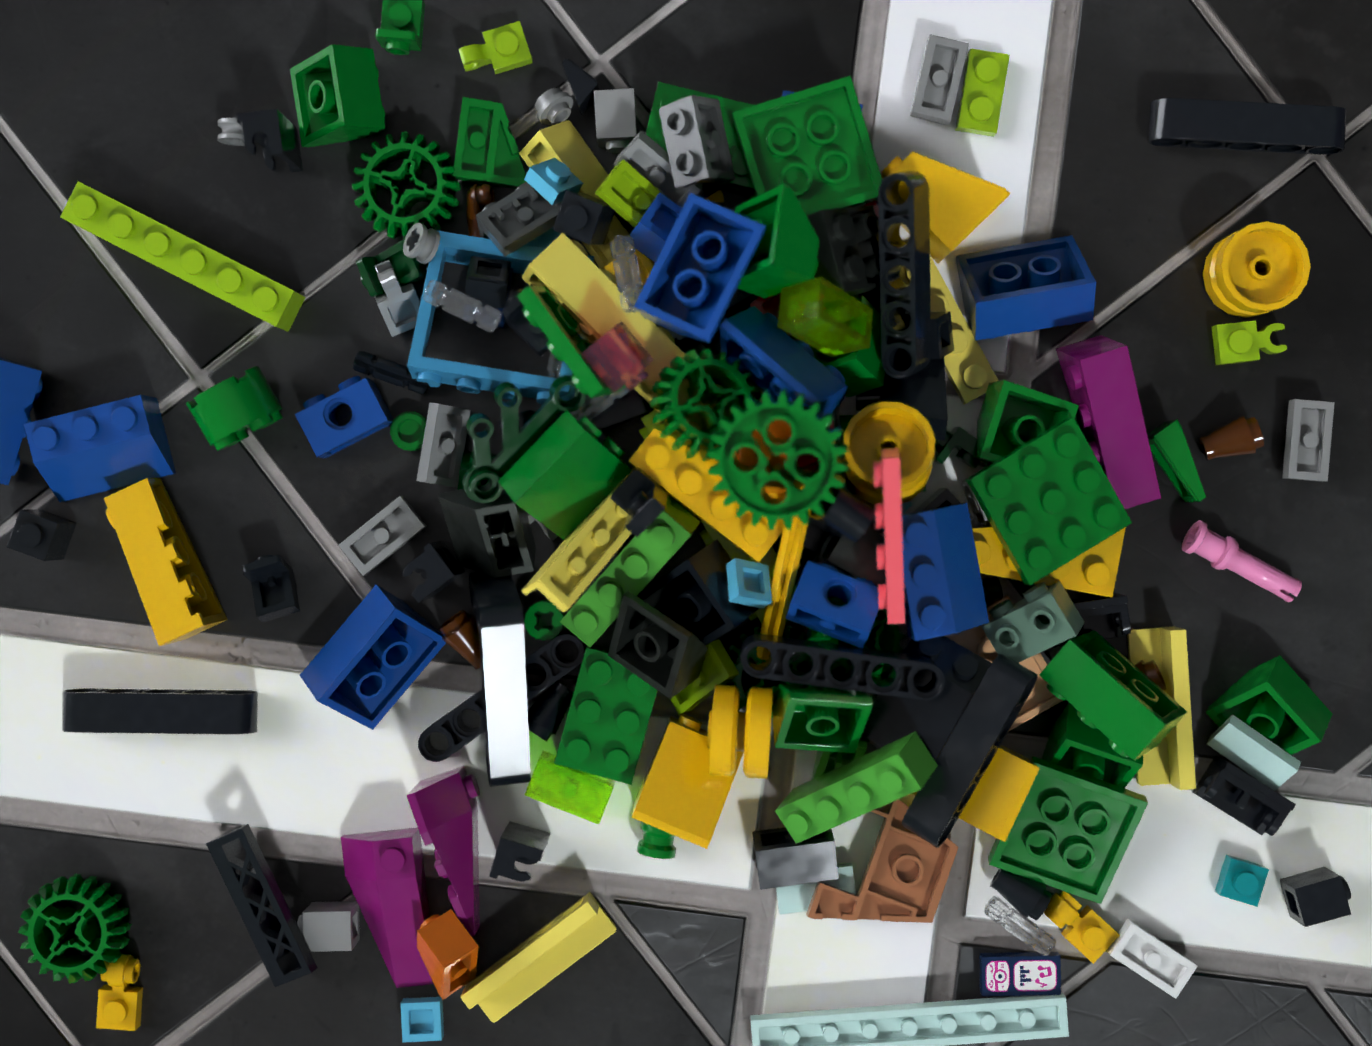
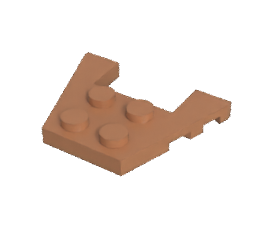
M900 799L870 812L883 816L884 820L858 893L855 895L829 884L817 882L806 915L812 919H867L891 922L932 923L959 847L946 838L944 843L939 848H936L903 827L902 821L909 807Z

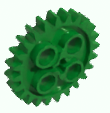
M783 388L778 400H773L769 389H765L761 403H758L755 397L750 394L746 397V410L736 403L730 408L735 420L724 416L720 419L719 424L726 433L714 432L711 436L715 443L721 445L720 447L710 449L707 453L708 457L719 460V463L711 466L708 470L709 474L721 475L722 478L715 484L713 489L714 491L727 489L729 492L723 502L724 506L730 505L735 501L740 504L736 513L738 518L747 511L752 512L753 526H756L761 517H766L770 530L774 529L777 519H783L786 528L791 529L795 516H798L806 525L810 520V509L820 516L824 514L825 508L821 502L822 499L831 503L836 501V494L830 486L836 488H843L845 480L835 474V472L848 470L849 465L848 462L837 459V456L843 455L848 451L847 444H835V440L843 434V429H829L828 425L834 416L832 412L822 417L817 415L820 401L817 400L809 408L803 406L805 393L801 392L795 402L789 401L787 389ZM778 419L785 420L792 428V435L786 439L776 438L770 431V422ZM756 429L762 434L769 449L753 436L752 430ZM741 447L752 448L758 454L759 462L752 466L742 464L737 457V450ZM771 451L776 456L781 453L787 456L784 466L780 463L772 466L769 463L772 456ZM803 453L814 454L820 461V467L812 472L804 471L799 467L797 457ZM787 470L804 484L803 489H798L795 486ZM770 480L780 481L784 484L787 494L781 498H773L766 493L764 484Z

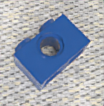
M355 376L338 385L339 392L327 398L324 394H320L303 403L305 409L296 413L295 416L316 457L327 458L392 424L394 419L373 380L368 378L361 380L360 376ZM348 404L352 410V418L348 424L341 426L336 421V411L340 406Z
M807 561L785 619L863 649L879 610L878 587L870 580L852 578L839 573L836 568L829 564H816ZM828 597H838L844 601L845 605L836 606L828 600Z

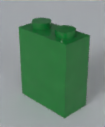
M566 410L498 482L519 507L561 539L565 540L632 470L621 459L625 451L609 436L602 441L599 436L603 432L590 419L584 416L579 421Z

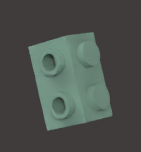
M1060 581L1048 587L1045 582L1039 583L1023 593L1024 599L1014 604L1008 599L989 610L991 614L989 623L984 624L982 629L998 655L1003 654L1019 663L1078 634L1085 622Z

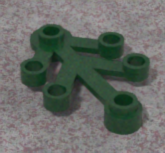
M563 375L553 381L549 392L550 397L520 430L518 407L522 402L520 391L510 382L502 383L495 389L494 398L501 408L502 450L492 461L489 438L494 433L493 423L483 413H476L469 417L466 428L473 438L474 466L464 475L463 489L472 501L478 503L495 501L503 490L498 481L504 476L509 467L515 461H518L536 442L534 440L560 411L565 412L568 410L573 412L584 404L586 395L578 390L572 381L571 375ZM571 385V391L567 395H559V391L564 386ZM506 392H514L512 400L508 402L502 401V396ZM478 423H487L484 431L474 432V427ZM489 477L487 484L483 486L476 485L479 479Z

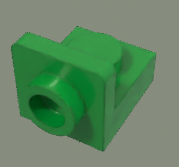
M383 0L381 27L376 29L375 38L382 48H386V52L395 55H408L410 50L421 51L425 13L424 1Z

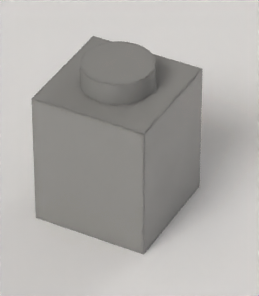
M634 88L594 90L598 147L606 148V152L621 153L637 135Z
M357 901L312 902L303 911V915H299L297 926L309 951L353 950L360 940L359 905Z

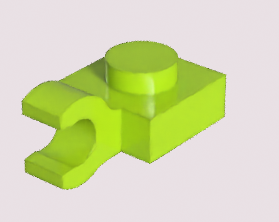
M520 21L482 32L485 44H471L458 49L465 72L492 63L496 75L533 63Z

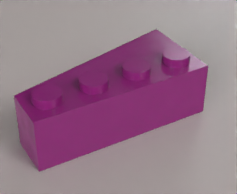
M1099 335L1056 348L1071 401L1079 405L1076 413L1079 427L1124 509L1161 499L1128 346Z

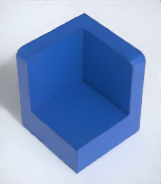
M659 192L641 220L627 237L626 242L653 262H656L682 208Z

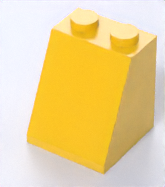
M913 151L904 160L899 156L895 157L881 171L882 180L890 174L910 170L918 171L925 176L929 185L930 256L938 264L1010 195L1009 191L1004 187ZM901 181L898 189L899 195L904 201H907L909 187L904 181ZM902 223L901 226L910 234L907 226Z
M684 714L680 715L679 719L670 716L634 801L632 818L707 849L744 751H737L736 768L731 777L710 775V749L707 748L708 731L701 729L702 722Z
M1000 745L959 819L1005 842L1040 768L1022 754Z

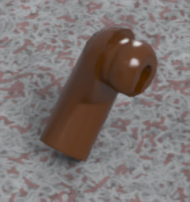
M475 184L467 192L469 236L482 238L479 233L476 214L480 213L488 204L495 202V192L489 184L481 186Z

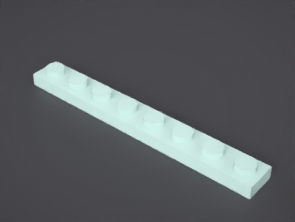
M1063 993L1061 995L1008 996L750 1015L752 1046H949L1069 1037L1067 1002Z

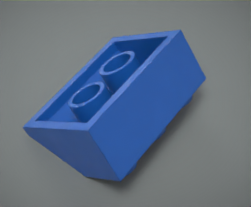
M690 193L634 308L644 318L673 332L710 343L767 229L766 226Z
M1073 235L956 255L965 316L975 341L1093 320L1096 280Z
M754 306L725 319L720 324L721 352H726V360L730 364L735 360H740V367L737 370L742 374L752 372V377L749 380L755 386L760 387L759 389L762 392L765 389H769L773 400H778L783 388L787 389L789 401L795 402L801 392L805 393L803 406L809 408L817 400L821 402L817 415L820 417L833 412L845 400L847 385L844 384L845 379L842 374L833 366L827 365L825 367L816 360L814 352L804 341L798 338L794 341L783 331L784 327L781 322L771 313L766 312L763 314Z
M0 358V484L9 486L11 476L17 473L20 465L18 452L22 438L26 437L24 424L31 422L29 415L33 401L39 398L42 391V371L4 358Z
M137 395L24 424L33 463L59 502H66L130 486L145 478H161L176 474L158 400L155 397Z
M968 503L902 514L904 607L908 637L914 641L956 634L989 623Z
M376 584L304 669L300 677L318 702L373 730L446 642L442 640L444 635L409 605Z

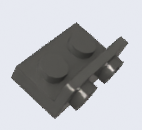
M690 95L660 107L659 114L676 188L683 189L700 182L725 184L736 180L718 99Z
M525 182L513 193L498 202L488 204L480 213L476 214L480 236L490 239L506 257L553 228L562 202L551 205L531 185Z

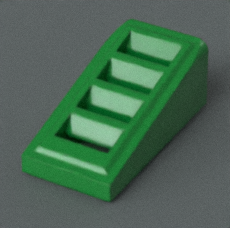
M1178 419L1166 421L1148 433L1152 456L1184 502H1200L1206 498Z

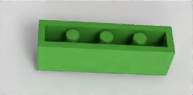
M669 496L666 508L638 538L634 535L590 588L569 609L560 623L590 648L618 617L623 594L629 591L637 596L692 535L700 521L673 497Z
M915 731L793 788L776 808L775 812L797 844L922 789L938 765Z

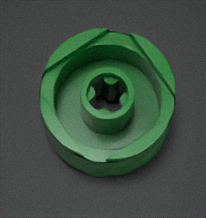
M259 366L245 370L247 375L239 379L232 376L195 396L193 401L186 403L209 445L215 446L217 451L231 447L248 438L249 434L246 429L250 428L254 432L261 428H266L283 418L280 412L283 408Z

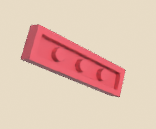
M882 448V462H874V488L883 487L884 503H875L876 529H885V544H877V570L886 569V584H878L879 610L887 609L888 624L905 623L900 453L899 448Z

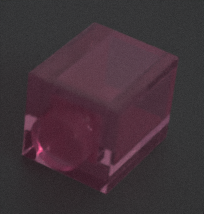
M623 321L619 322L581 353L613 393L623 385L629 391L648 376L644 369L653 361V358Z

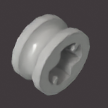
M237 118L218 119V127L222 129V133L218 134L217 141L227 145L245 146L242 126L237 122Z
M422 223L414 224L404 240V255L409 258L416 257L417 261L422 264L429 263L439 248V232L433 228L427 230V227Z

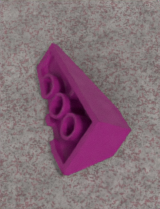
M461 766L420 781L406 796L425 846L432 843L435 846L434 854L436 861L434 866L439 877L449 878L452 884L448 886V895L453 909L469 934L475 936L480 926L478 807L476 797L480 796V791L475 776L472 773L468 775L465 766Z
M418 827L342 835L341 844L345 877L396 988L434 984L417 949V930L430 917L422 841Z

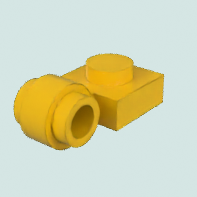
M1062 891L1058 894L1056 892L1052 896L1044 914L1060 929L1067 924L1068 926L1061 934L1094 964L1120 935L1088 905L1078 913L1082 905L1070 893Z
M122 954L115 963L103 961L107 971L104 974H100L101 981L107 982L108 985L104 984L98 989L96 1028L136 1031L141 1026L143 987L129 986L130 984H135L138 980L140 960L134 959L132 955Z

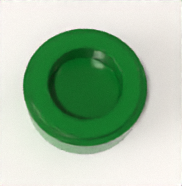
M413 411L403 412L396 416L390 427V435L395 445L407 451L422 449L427 418Z

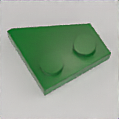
M462 97L454 161L455 171L453 172L452 179L517 189L526 182L524 180L526 174L515 138L512 136L508 125L509 121L503 103Z

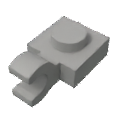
M390 260L374 265L379 281L385 291V294L375 297V300L391 336L393 337L414 329L420 300L413 284L409 283L402 287L400 286Z

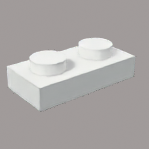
M1127 919L1118 932L1120 936L1110 945L1106 952L1176 999L1198 966L1154 935Z

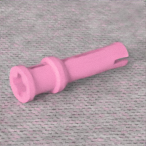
M1202 520L1195 522L1186 533L1181 547L1183 552L1187 554L1194 552L1210 561L1211 567L1217 570L1227 568L1288 603L1294 600V597L1289 595L1290 593L1296 597L1298 596L1302 588L1301 580L1240 549L1238 542L1233 537L1227 536L1224 538L1207 528V523Z

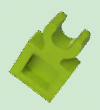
M1256 320L1212 326L1215 364L1224 365L1260 360L1259 349L1266 354H1277L1286 351L1287 345L1276 346L1270 341L1271 333L1284 330L1285 325L1273 323L1264 326L1259 332H1257Z

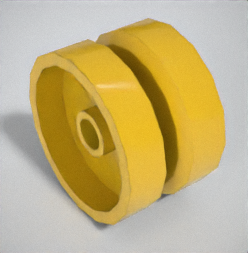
M1268 221L1250 224L1217 242L1209 252L1203 269L1205 290L1213 303L1229 315L1247 318L1283 308L1297 299L1307 285L1311 268L1308 249L1299 235L1285 225Z
M883 401L864 407L851 418L844 432L843 444L848 445V451L843 454V460L848 462L849 465L848 470L843 471L848 486L855 494L874 505L875 503H884L883 487L874 488V462H882V448H899L901 504L911 501L923 491L930 478L935 455V436L929 421L915 408L901 402Z
M715 685L713 707L709 711L707 748L710 749V775L731 777L736 768L737 751H744L743 771L746 777L768 779L773 688L752 687L747 694L746 712H739L740 692L737 686Z

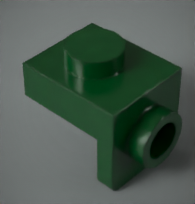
M404 240L376 256L362 257L356 261L361 282L371 297L385 294L374 265L390 260L401 287L409 283L415 284L426 277L427 270L425 265L417 261L416 257L409 258L404 255Z

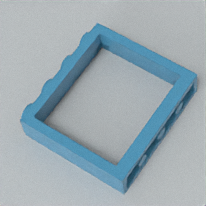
M438 231L440 234V244L435 256L428 264L407 364L412 379L428 383L430 387H440L441 383L455 385L458 390L470 394H478L481 390L495 392V389L500 384L510 382L518 388L522 397L534 398L539 404L543 405L550 397L551 384L557 378L425 356L445 262L469 266L471 256L506 260L512 262L511 268H513L514 273L524 274L528 265L546 248L524 245L504 257L490 239ZM588 255V258L594 263V256ZM563 361L559 377L563 375L572 376V371ZM571 385L564 386L559 391V395H567L571 391ZM506 392L502 398L512 400L514 392Z

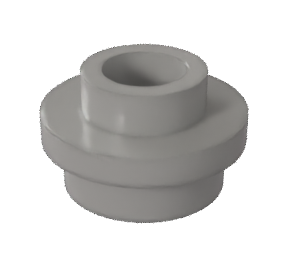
M560 88L547 90L535 103L538 120L543 125H555L567 120L571 114L573 99L569 93L562 92Z

